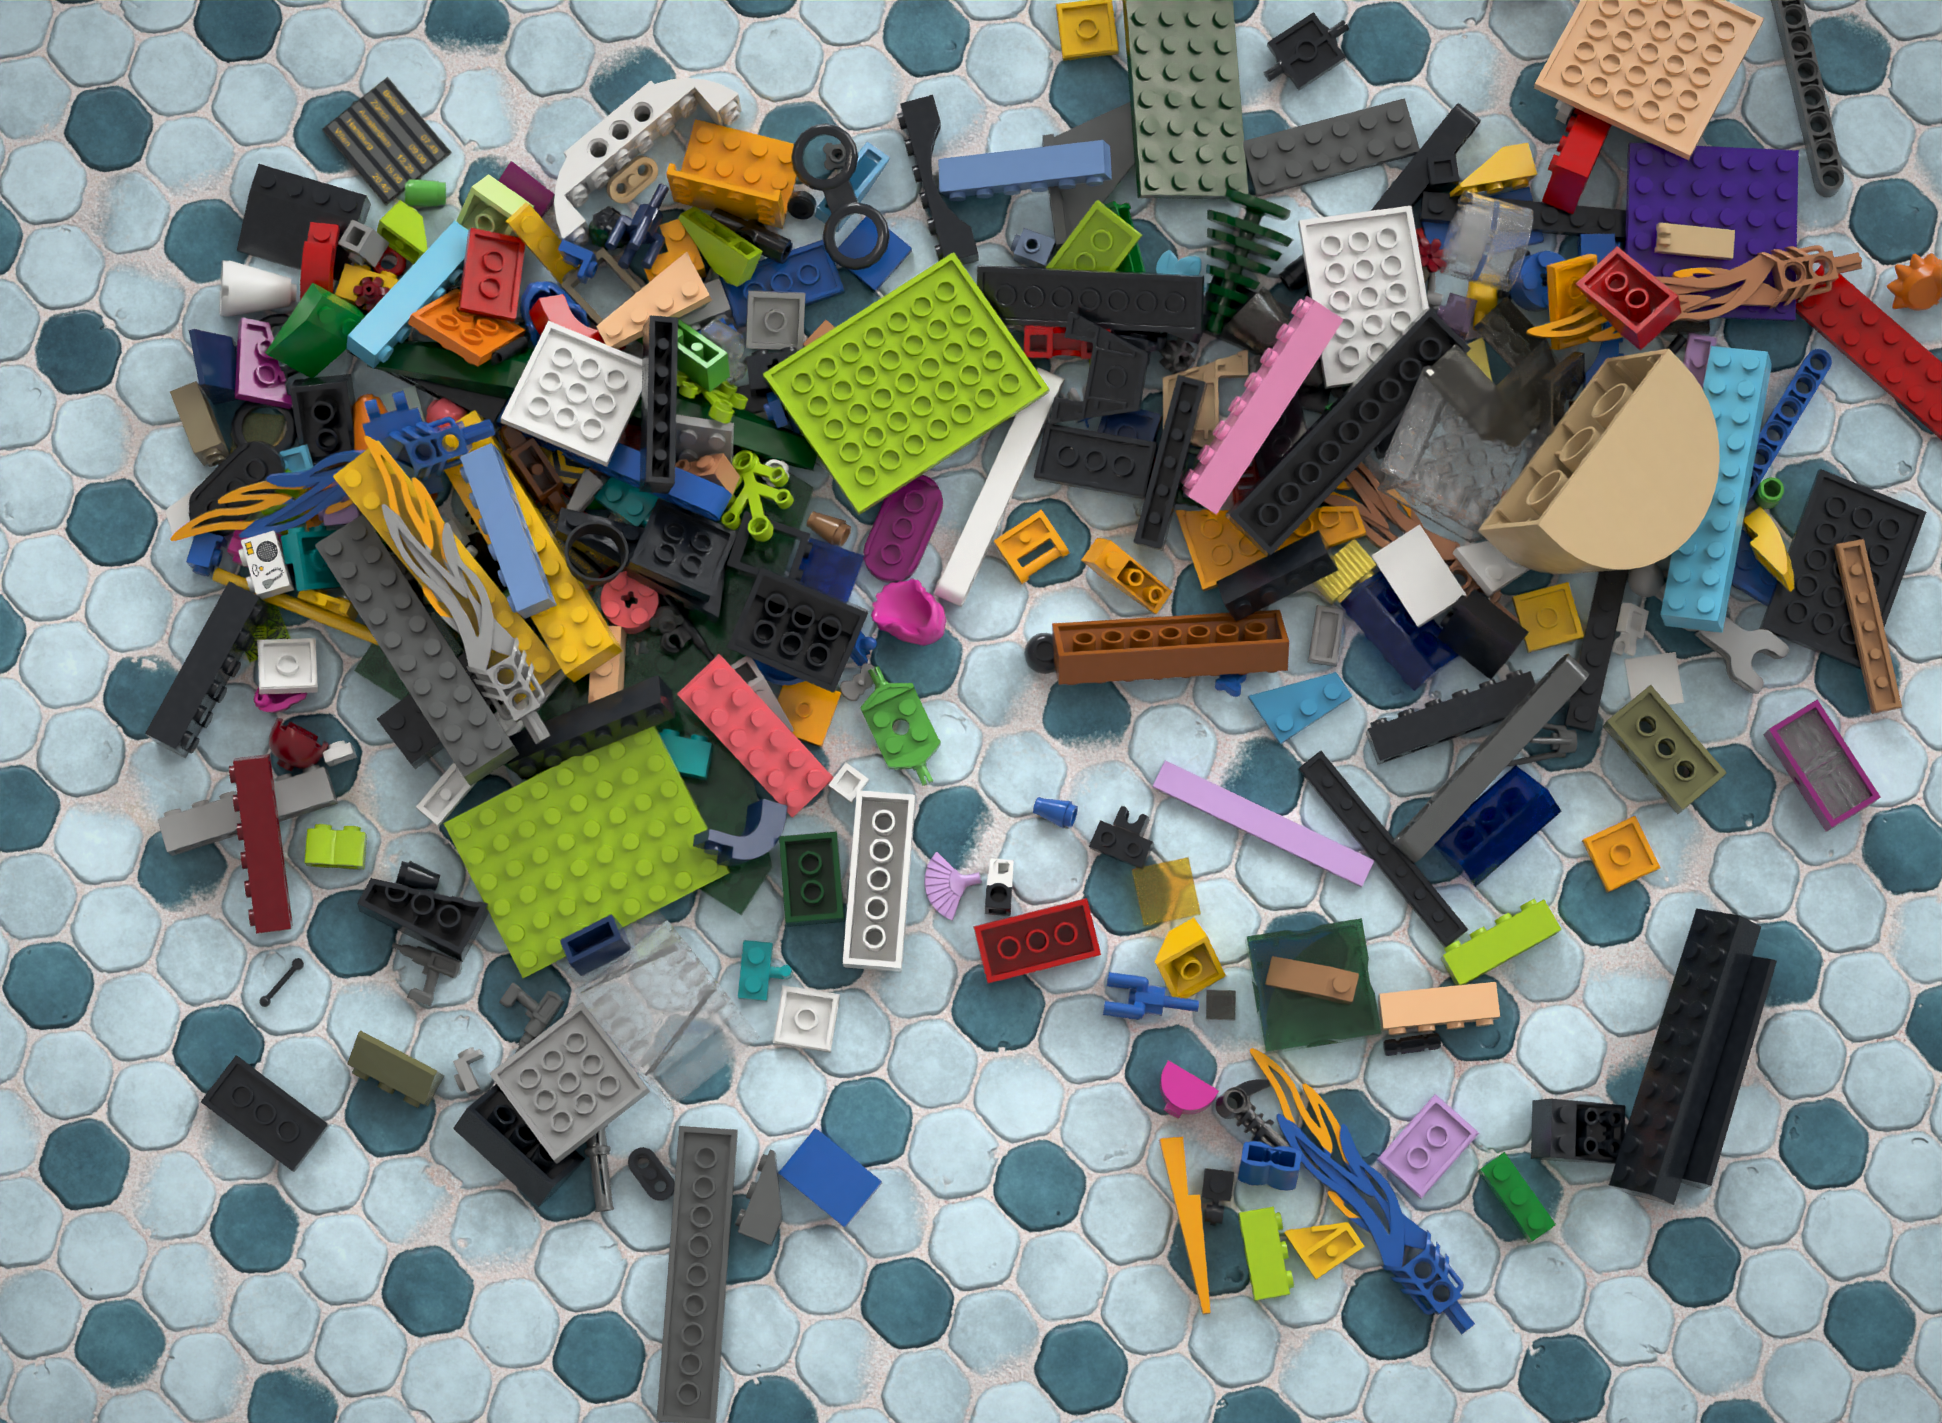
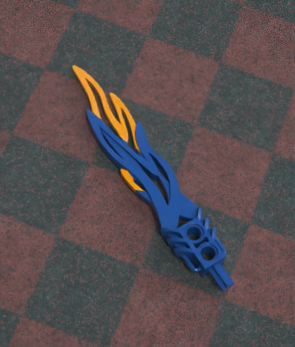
M445 417L431 423L423 421L415 423L417 428L406 426L401 428L404 431L403 433L392 431L380 443L411 481L412 478H423L422 482L429 479L431 474L437 473L436 477H439L445 469L462 464L460 458L449 462V459L467 454L473 448L471 443L494 436L496 433L490 419L465 427L463 421L456 423L452 417ZM448 422L450 423L449 426L443 428L437 427ZM446 435L456 436L459 441L458 447L448 446L445 440ZM420 444H426L431 448V457H424L420 454ZM404 446L412 464L398 459ZM365 450L335 453L324 458L308 470L270 474L266 481L233 490L222 496L218 503L223 504L246 500L263 501L243 507L221 508L206 512L183 525L172 535L170 540L177 541L217 530H243L239 537L251 538L271 531L278 533L296 527L308 521L326 507L328 508L325 510V514L342 510L352 505V500L342 501L347 494L339 484L330 488L326 487L335 482L333 476L346 465L335 469L317 471L340 462H351ZM314 486L297 499L286 493L243 494L244 492L261 489L296 490ZM287 504L278 511L258 520L224 521L194 527L198 523L213 517L250 514L272 506ZM314 507L312 510L296 519L284 523H278Z
M1250 1048L1251 1056L1269 1080L1280 1102L1284 1116L1277 1114L1276 1119L1286 1141L1291 1148L1302 1152L1298 1145L1299 1143L1307 1155L1328 1176L1326 1177L1317 1170L1302 1152L1301 1163L1315 1178L1332 1190L1327 1192L1331 1201L1351 1221L1371 1233L1383 1262L1381 1266L1384 1270L1391 1271L1395 1277H1390L1394 1282L1402 1284L1405 1289H1400L1401 1292L1410 1295L1427 1315H1431L1434 1312L1439 1315L1444 1312L1461 1335L1474 1326L1473 1320L1457 1301L1462 1297L1460 1292L1464 1288V1283L1449 1265V1256L1446 1253L1445 1258L1441 1255L1440 1245L1436 1241V1246H1434L1431 1242V1233L1428 1230L1426 1232L1402 1213L1397 1197L1388 1181L1360 1157L1347 1126L1342 1124L1340 1127L1333 1113L1318 1093L1304 1083L1302 1088L1320 1124V1127H1318L1305 1109L1297 1088L1288 1074L1267 1055ZM1269 1067L1277 1072L1287 1084L1303 1121L1318 1139L1324 1152L1311 1142L1296 1125L1284 1092ZM1318 1105L1324 1110L1332 1126L1341 1157L1348 1170L1330 1158L1332 1142ZM1365 1171L1381 1188L1387 1201L1376 1191ZM1351 1184L1367 1196L1375 1197L1386 1216L1390 1234L1387 1233L1378 1216ZM1343 1204L1351 1205L1361 1218L1349 1211ZM1404 1245L1424 1250L1402 1267ZM1426 1263L1431 1270L1430 1276L1426 1279L1418 1278L1414 1272L1416 1264ZM1448 1273H1449L1450 1276L1454 1279V1281L1458 1284V1287H1457V1288H1456V1287L1453 1285V1283L1449 1280V1278H1448ZM1437 1286L1445 1287L1449 1292L1448 1300L1445 1302L1436 1301L1433 1297V1289ZM1418 1296L1423 1297L1431 1308L1428 1309Z

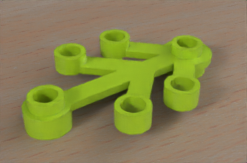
M677 370V386H680L678 392L688 398H694L695 395L702 393L712 405L708 414L712 419L722 423H730L734 413L733 407L745 409L748 398L736 393L738 389L736 385L724 381L709 392L690 379L685 373Z
M743 450L738 452L732 459V466L740 476L734 492L743 480L745 486L737 499L733 493L726 509L730 508V510L722 516V523L727 528L736 530L741 524L739 516L749 502L753 518L748 523V531L755 540L764 542L772 537L773 525L764 515L760 496L775 501L781 509L789 508L793 504L794 498L787 489L779 490L756 482L755 474L769 478L775 487H782L788 482V475L783 468H773L761 464L759 457L755 453Z

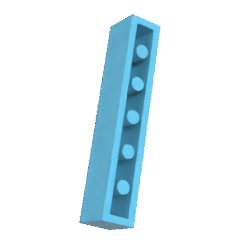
M454 220L348 335L347 350L373 369L380 361L386 362L393 352V347L398 342L403 343L410 335L412 328L408 324L410 315L445 295L446 289L451 284L455 286L461 280L469 230Z

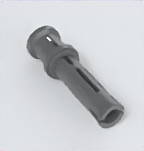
M608 1125L597 1132L596 1136L593 1135L586 1141L587 1148L584 1150L585 1155L590 1157L596 1205L595 1212L614 1210L607 1155L611 1151L610 1146H607L605 1131Z

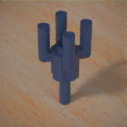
M658 185L650 203L640 204L633 219L626 215H621L618 218L605 246L609 250H615L624 232L627 231L630 241L618 262L619 267L622 269L629 268L637 250H639L642 244H651L641 262L643 268L651 269L665 243V237L656 231L663 219V214L659 208L669 191L666 185Z

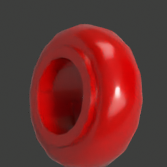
M387 246L376 267L372 266L375 273L381 274V271H387L399 277L406 269L407 261L403 256ZM391 255L397 258V264L392 269H384L381 266V261L384 257Z

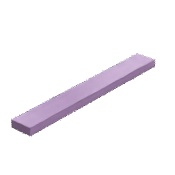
M1166 760L1152 788L1361 888L1375 861Z

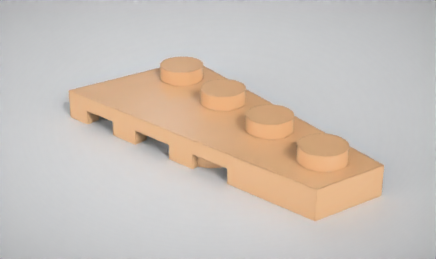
M686 252L596 327L606 345L620 349L643 337V326L649 315L679 318L712 301Z

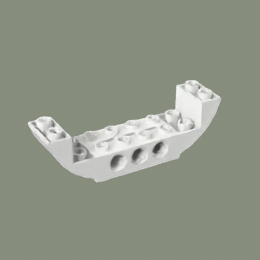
M671 79L657 84L650 81L564 152L566 159L559 172L555 186V215L563 240L582 248L588 243L590 236L587 223L575 208L582 206L588 200V195L592 191L605 187L610 179L609 177L621 170L638 153H646L653 146V141L660 135L666 136L669 134L679 119L682 117L684 119L688 118L697 109L696 105L698 104L717 125H731L740 117V112L742 111L739 94L722 84L705 79Z

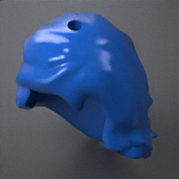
M537 281L529 283L520 298L519 311L525 322L524 327L529 329L531 342L535 347L541 336L532 322L529 311L539 298L564 294L574 317L583 325L590 326L586 318V311L565 290L553 282Z

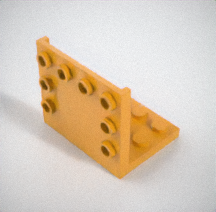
M695 119L681 171H677L675 164L669 163L666 174L673 201L709 211L718 208L745 220L754 218L758 219L762 224L783 229L788 212L787 203L793 193L797 179L791 160L794 144Z

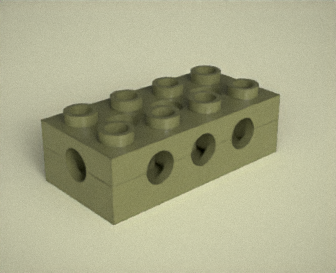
M1652 685L1643 690L1603 725V728L1677 814L1681 813L1727 774ZM1647 722L1652 728V733L1642 732L1639 723ZM1658 745H1667L1671 750V755L1661 754L1658 750ZM1677 767H1686L1689 770L1690 776L1688 778L1681 777L1677 772Z

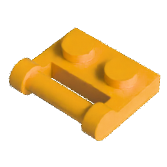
M1042 509L994 540V544L1021 584L1027 582L1029 576L1058 557L1064 558L1070 554L1067 546ZM1051 540L1054 545L1053 548L1024 567L1020 565L1018 560Z

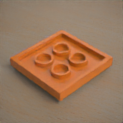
M458 288L412 313L408 324L417 329L420 334L432 338L440 343L443 348L455 352L463 357L466 362L476 366H480L491 359L492 353L519 337H524L526 331L514 322L458 311L460 290Z

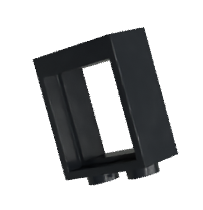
M745 511L726 565V570L755 580L759 568L740 562L750 534L748 523L753 518L752 513ZM769 519L773 525V532L800 541L788 576L801 581L804 572L803 569L799 568L802 558L808 559L813 543L808 542L810 533Z

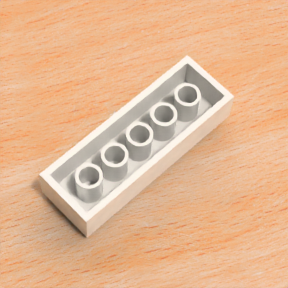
M857 790L843 952V966L845 968L902 972L916 802L915 795Z

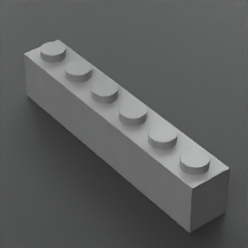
M313 765L303 769L302 774L292 777V774L289 773L275 778L274 787L279 822L338 804L329 772L325 767L320 768L319 765ZM236 791L221 794L219 796L220 800L210 803L208 800L195 802L192 804L191 809L182 812L181 809L167 811L164 813L165 817L157 819L167 852L174 856L237 836V823H241L240 812H235L233 806V795L237 794Z

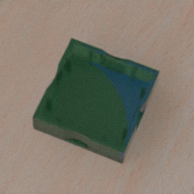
M1362 918L1322 924L1308 930H1284L1246 936L1245 944L1265 1055L1374 1038L1382 1034L1375 992L1369 978V957ZM1271 957L1324 965L1358 973L1359 976L1352 1004L1349 1006L1265 985Z

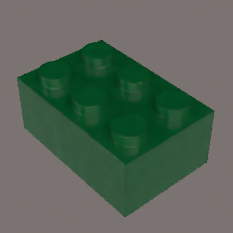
M837 831L779 836L786 926L845 922Z

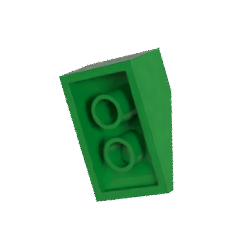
M312 283L265 353L296 371L314 378L347 349L348 335L365 316L358 307Z

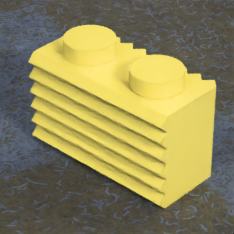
M1355 539L1334 555L1338 571L1313 583L1331 605L1336 601L1342 604L1353 594L1351 589L1355 585L1360 583L1363 586L1375 576L1373 571L1376 569L1377 564Z

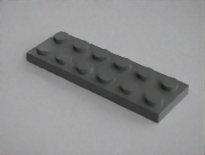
M1405 98L1243 141L1246 164L1256 197L1414 156L1420 150Z

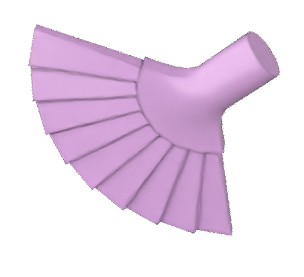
M938 852L931 858L925 873V889L930 903L937 912L952 921L965 888L982 883L979 872L962 875Z

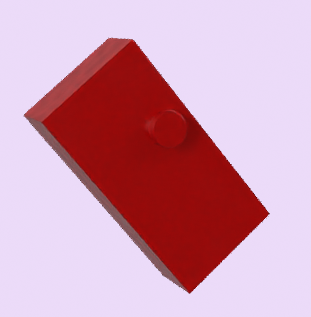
M1087 898L973 926L987 983L1101 955Z

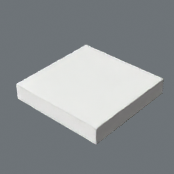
M315 638L257 640L259 694L318 692Z
M782 985L773 1044L831 1053L840 994Z

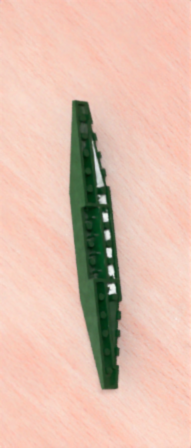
M404 341L403 343L398 342L393 347V352L389 359L384 363L380 361L374 369L508 400L512 396L534 349L526 348L495 365L491 364V358L480 366H476L466 362L463 357L455 352L443 348L438 342ZM677 386L676 415L714 420L708 415L712 405L702 393L695 395L694 398H688L678 392L680 386ZM642 395L628 424L641 426ZM732 408L734 413L730 423H734L733 453L748 450L751 453H755L759 459L768 461L776 459L784 461L789 466L814 470L817 454L804 436L795 434L784 427L777 428L775 423L743 409Z

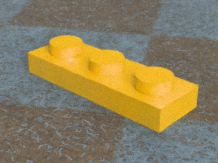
M527 202L505 221L560 284L563 283L562 279L572 269L577 270L581 266L579 264L578 267H574L563 261L564 257L558 251L561 240Z

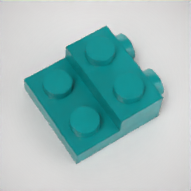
M610 477L603 488L594 496L598 503L623 522L645 528L656 501L660 497L648 492H639V488L613 477Z
M323 525L310 527L309 532H306L305 527L288 529V534L281 536L285 564H293L297 591L341 588V585L315 546V544L337 530H327L326 526Z

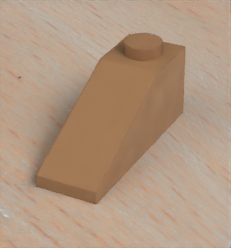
M1272 956L1265 985L1350 1006L1353 1002L1359 974L1334 967Z

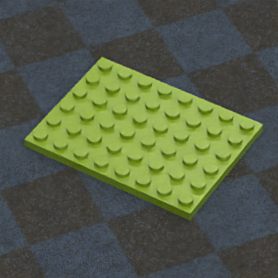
M954 252L763 373V377L858 515L1050 392L1049 387Z
M655 726L582 756H573L561 762L560 765L554 766L443 823L483 902L488 903L487 909L522 978L566 957L560 942L561 939L611 914L622 927H625L730 873L727 866L717 865L718 855L706 854L704 849L693 847L694 835L708 830Z

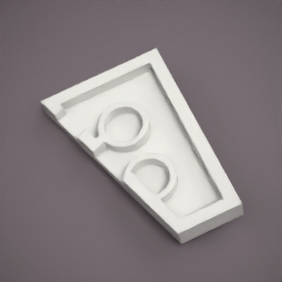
M1489 541L1458 547L1453 552V555L1488 597L1530 570L1506 557Z

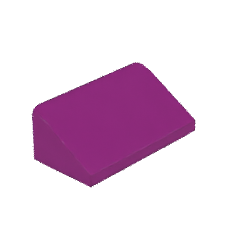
M511 161L498 181L534 206L533 209L542 218L554 204L555 194Z

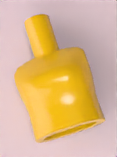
M1479 276L1469 277L1464 308L1474 313L1472 329L1474 331H1484L1485 315L1494 314L1497 310V288L1499 282L1497 279Z

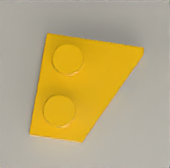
M322 589L300 591L297 596L302 601L353 621L357 618L358 612L353 607L351 601L339 596L337 598L328 596L327 592Z

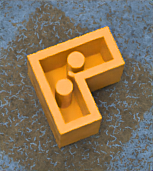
M676 219L659 225L661 234L665 237V245L668 252L659 254L651 269L644 268L648 281H652L686 252L700 278L707 277L698 248L680 220Z

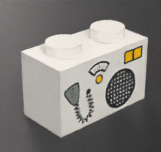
M275 531L241 540L243 549L239 550V555L243 566H248L251 576L246 577L251 593H256L261 599L294 590L287 564L284 561L279 536Z

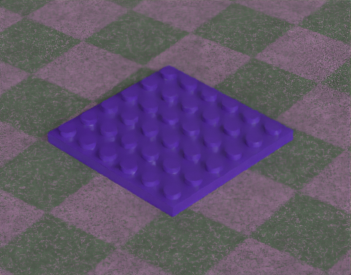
M1629 143L1627 154L1625 253L1653 276L1672 277L1675 271L1690 268L1711 267L1731 270L1757 257V253L1766 252L1772 254L1771 250L1774 249L1786 252L1784 247L1789 246L1797 248L1799 150L1696 146L1690 159L1687 160L1651 143ZM1658 223L1735 230L1733 259L1722 260L1654 253L1657 242L1656 226ZM1786 269V279L1795 282L1796 273L1792 269ZM1771 270L1763 283L1775 288ZM1695 274L1693 276H1695L1696 278L1710 277L1711 275ZM1743 282L1725 288L1686 295H1703L1710 297L1709 300L1729 294L1739 288ZM1793 299L1786 306H1783L1784 302H1779L1775 308L1771 309L1766 306L1740 305L1729 313L1717 318L1793 322L1796 315V299ZM1722 305L1706 306L1688 313L1712 310Z

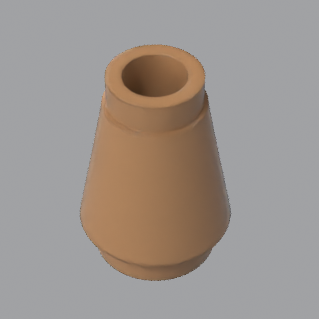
M815 511L810 514L806 523L807 527L811 528L812 531L832 546H843L851 531V526L846 524V520Z

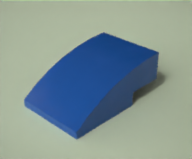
M816 1128L778 1172V1174L844 1228L849 1225L882 1184L880 1179Z

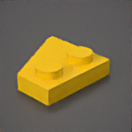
M1348 1222L1289 1229L1284 1232L1315 1280L1365 1247Z

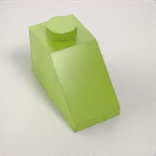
M400 200L379 220L377 233L389 242L388 246L412 264H415L428 250L423 216L413 207L406 205Z

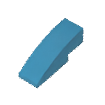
M866 142L858 152L856 171L850 178L859 203L864 199L890 160L889 156L869 142ZM824 197L816 207L815 217L826 223L831 215V211ZM847 216L846 218L841 220V222L836 228L837 233L843 227L846 221L850 218V216Z

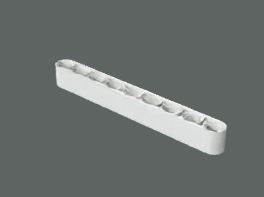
M1039 367L1037 372L1049 387L1050 392L1016 414L935 592V596L962 607L1049 418L1054 397L1059 396L1065 381L1064 378Z

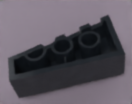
M373 878L369 880L357 903L359 912L461 962L464 961L489 914L487 909L488 903L468 901L461 897L436 894L433 891L413 889L405 885Z

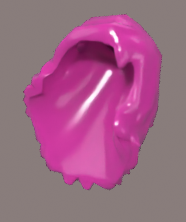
M911 578L909 581L892 582L885 585L882 592L876 594L877 601L872 604L874 610L871 613V617L880 630L889 632L901 641L921 646L933 644L944 635L947 622L944 608L940 603L936 602L935 597L926 592V589L922 587L919 580Z

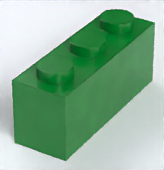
M1505 1152L1478 1170L1482 1179L1528 1243L1533 1242L1556 1225Z

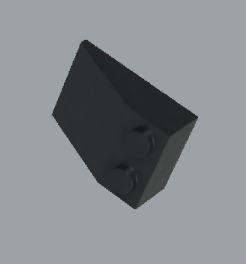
M351 374L295 379L290 386L298 444L299 446L308 445L313 466L332 454L354 450L353 404L355 403V395ZM340 462L326 468L341 467L350 462Z

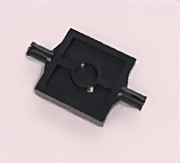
M1313 12L1267 42V47L1274 55L1277 63L1263 72L1267 80L1271 82L1284 73V75L1291 79L1296 88L1301 90L1345 61L1346 56L1338 47L1336 38L1349 30L1348 25H1345L1346 22L1341 20V22L1329 29L1321 23Z

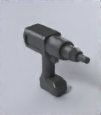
M393 943L392 948L400 950V953L404 956L412 958L413 962L424 966L422 973L427 975L423 991L416 988L411 989L407 998L431 1006L434 1000L439 973L454 979L461 973L462 962L420 946L416 948L406 944L401 946Z
M514 982L510 985L499 1003L509 1008L518 1001L528 1009L525 1015L531 1018L524 1029L525 1033L521 1037L518 1044L519 1047L515 1053L534 1040L544 1031L546 1026L550 1025L565 1003L561 996L555 992L547 991L540 1003H537L520 986Z

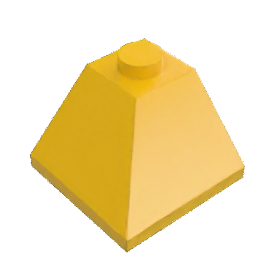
M1194 917L1168 932L1154 961L1171 997L1187 999L1226 976L1208 936Z

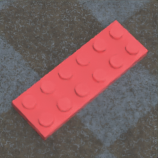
M720 654L677 693L681 700L775 801L787 806V813L792 818L834 778Z

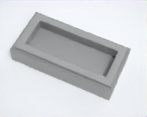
M1321 605L1316 606L1308 663L1337 666L1345 609Z

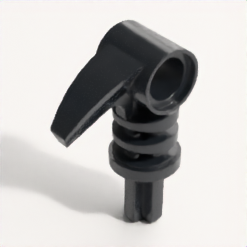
M1256 1079L1243 1082L1236 1087L1229 1088L1217 1098L1215 1104L1217 1113L1225 1119L1236 1118L1238 1120L1236 1123L1238 1127L1241 1124L1245 1126L1244 1133L1250 1131L1253 1134L1251 1141L1258 1142L1260 1140L1262 1143L1268 1144L1273 1148L1278 1146L1290 1147L1289 1143L1271 1128L1274 1121L1269 1119L1265 1122L1262 1119L1264 1114L1261 1112L1257 1115L1254 1112L1256 1107L1249 1100L1251 1095L1270 1087L1269 1080ZM1227 1097H1231L1237 1102V1109H1233L1228 1105Z

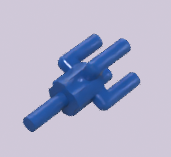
M1109 972L1107 986L1130 989L1128 1004L1105 1001L1103 1015L1140 1020L1144 1014L1162 1016L1163 1007L1198 1012L1199 1000L1165 996L1166 987L1149 985L1146 977Z

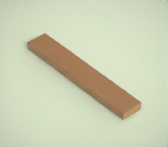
M1864 539L1834 545V550L1871 713L1876 714L1900 709L1902 704Z

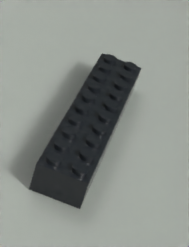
M1431 308L1423 310L1225 516L1265 556H1271L1471 348Z
M1696 908L1609 1186L1632 1196L1671 1205L1675 1204L1759 937L1760 925L1740 915Z

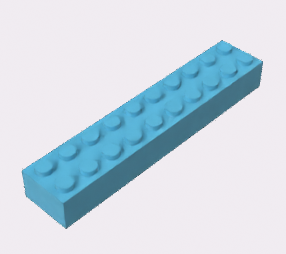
M1711 346L1703 391L1709 401L1718 431L1720 456L1718 479L1711 504L1704 519L1692 536L1678 550L1672 553L1660 614L1665 626L1723 633L1772 368L1769 354L1766 351Z

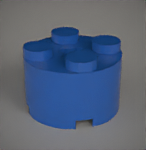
M1546 250L1519 259L1512 266L1508 275V282H1510L1511 288L1509 292L1513 301L1527 311L1549 309L1546 265L1565 261V259L1555 252Z

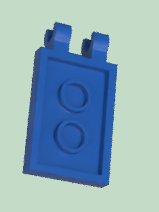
M404 390L392 393L397 408L394 411L380 414L376 399L364 403L370 422L362 424L366 436L381 442L392 431L403 433L404 431L401 428L406 426L417 428L415 423L422 422L418 407L409 409ZM426 444L419 445L420 454L424 457H431V448ZM404 446L398 459L412 464ZM437 473L431 474L429 479L422 482L423 478L418 479L429 495L444 490L440 476L436 477Z

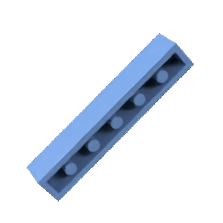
M1104 140L938 159L940 193L949 198L950 201H964L966 196L974 195L977 198L993 197V193L1004 192L1005 195H1017L1021 193V190L1031 189L1032 192H1045L1048 190V187L1059 186L1060 189H1072L1076 187V184L1086 183L1088 186L1102 185L1103 181L1112 180L1110 146Z
M490 443L461 456L460 459L463 467L460 468V472L465 483H470L472 492L469 493V497L474 508H479L482 518L479 519V524L483 533L489 535L491 544L488 545V549L494 561L498 560L501 569L497 572L502 585L508 587L510 596L507 597L511 610L526 619L556 606L557 604L500 451Z

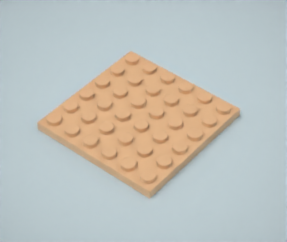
M1581 0L1536 80L1534 89L1689 160L1758 33L1764 18L1726 0Z

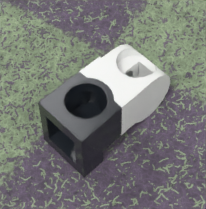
M990 858L985 914L1011 916L1014 860Z

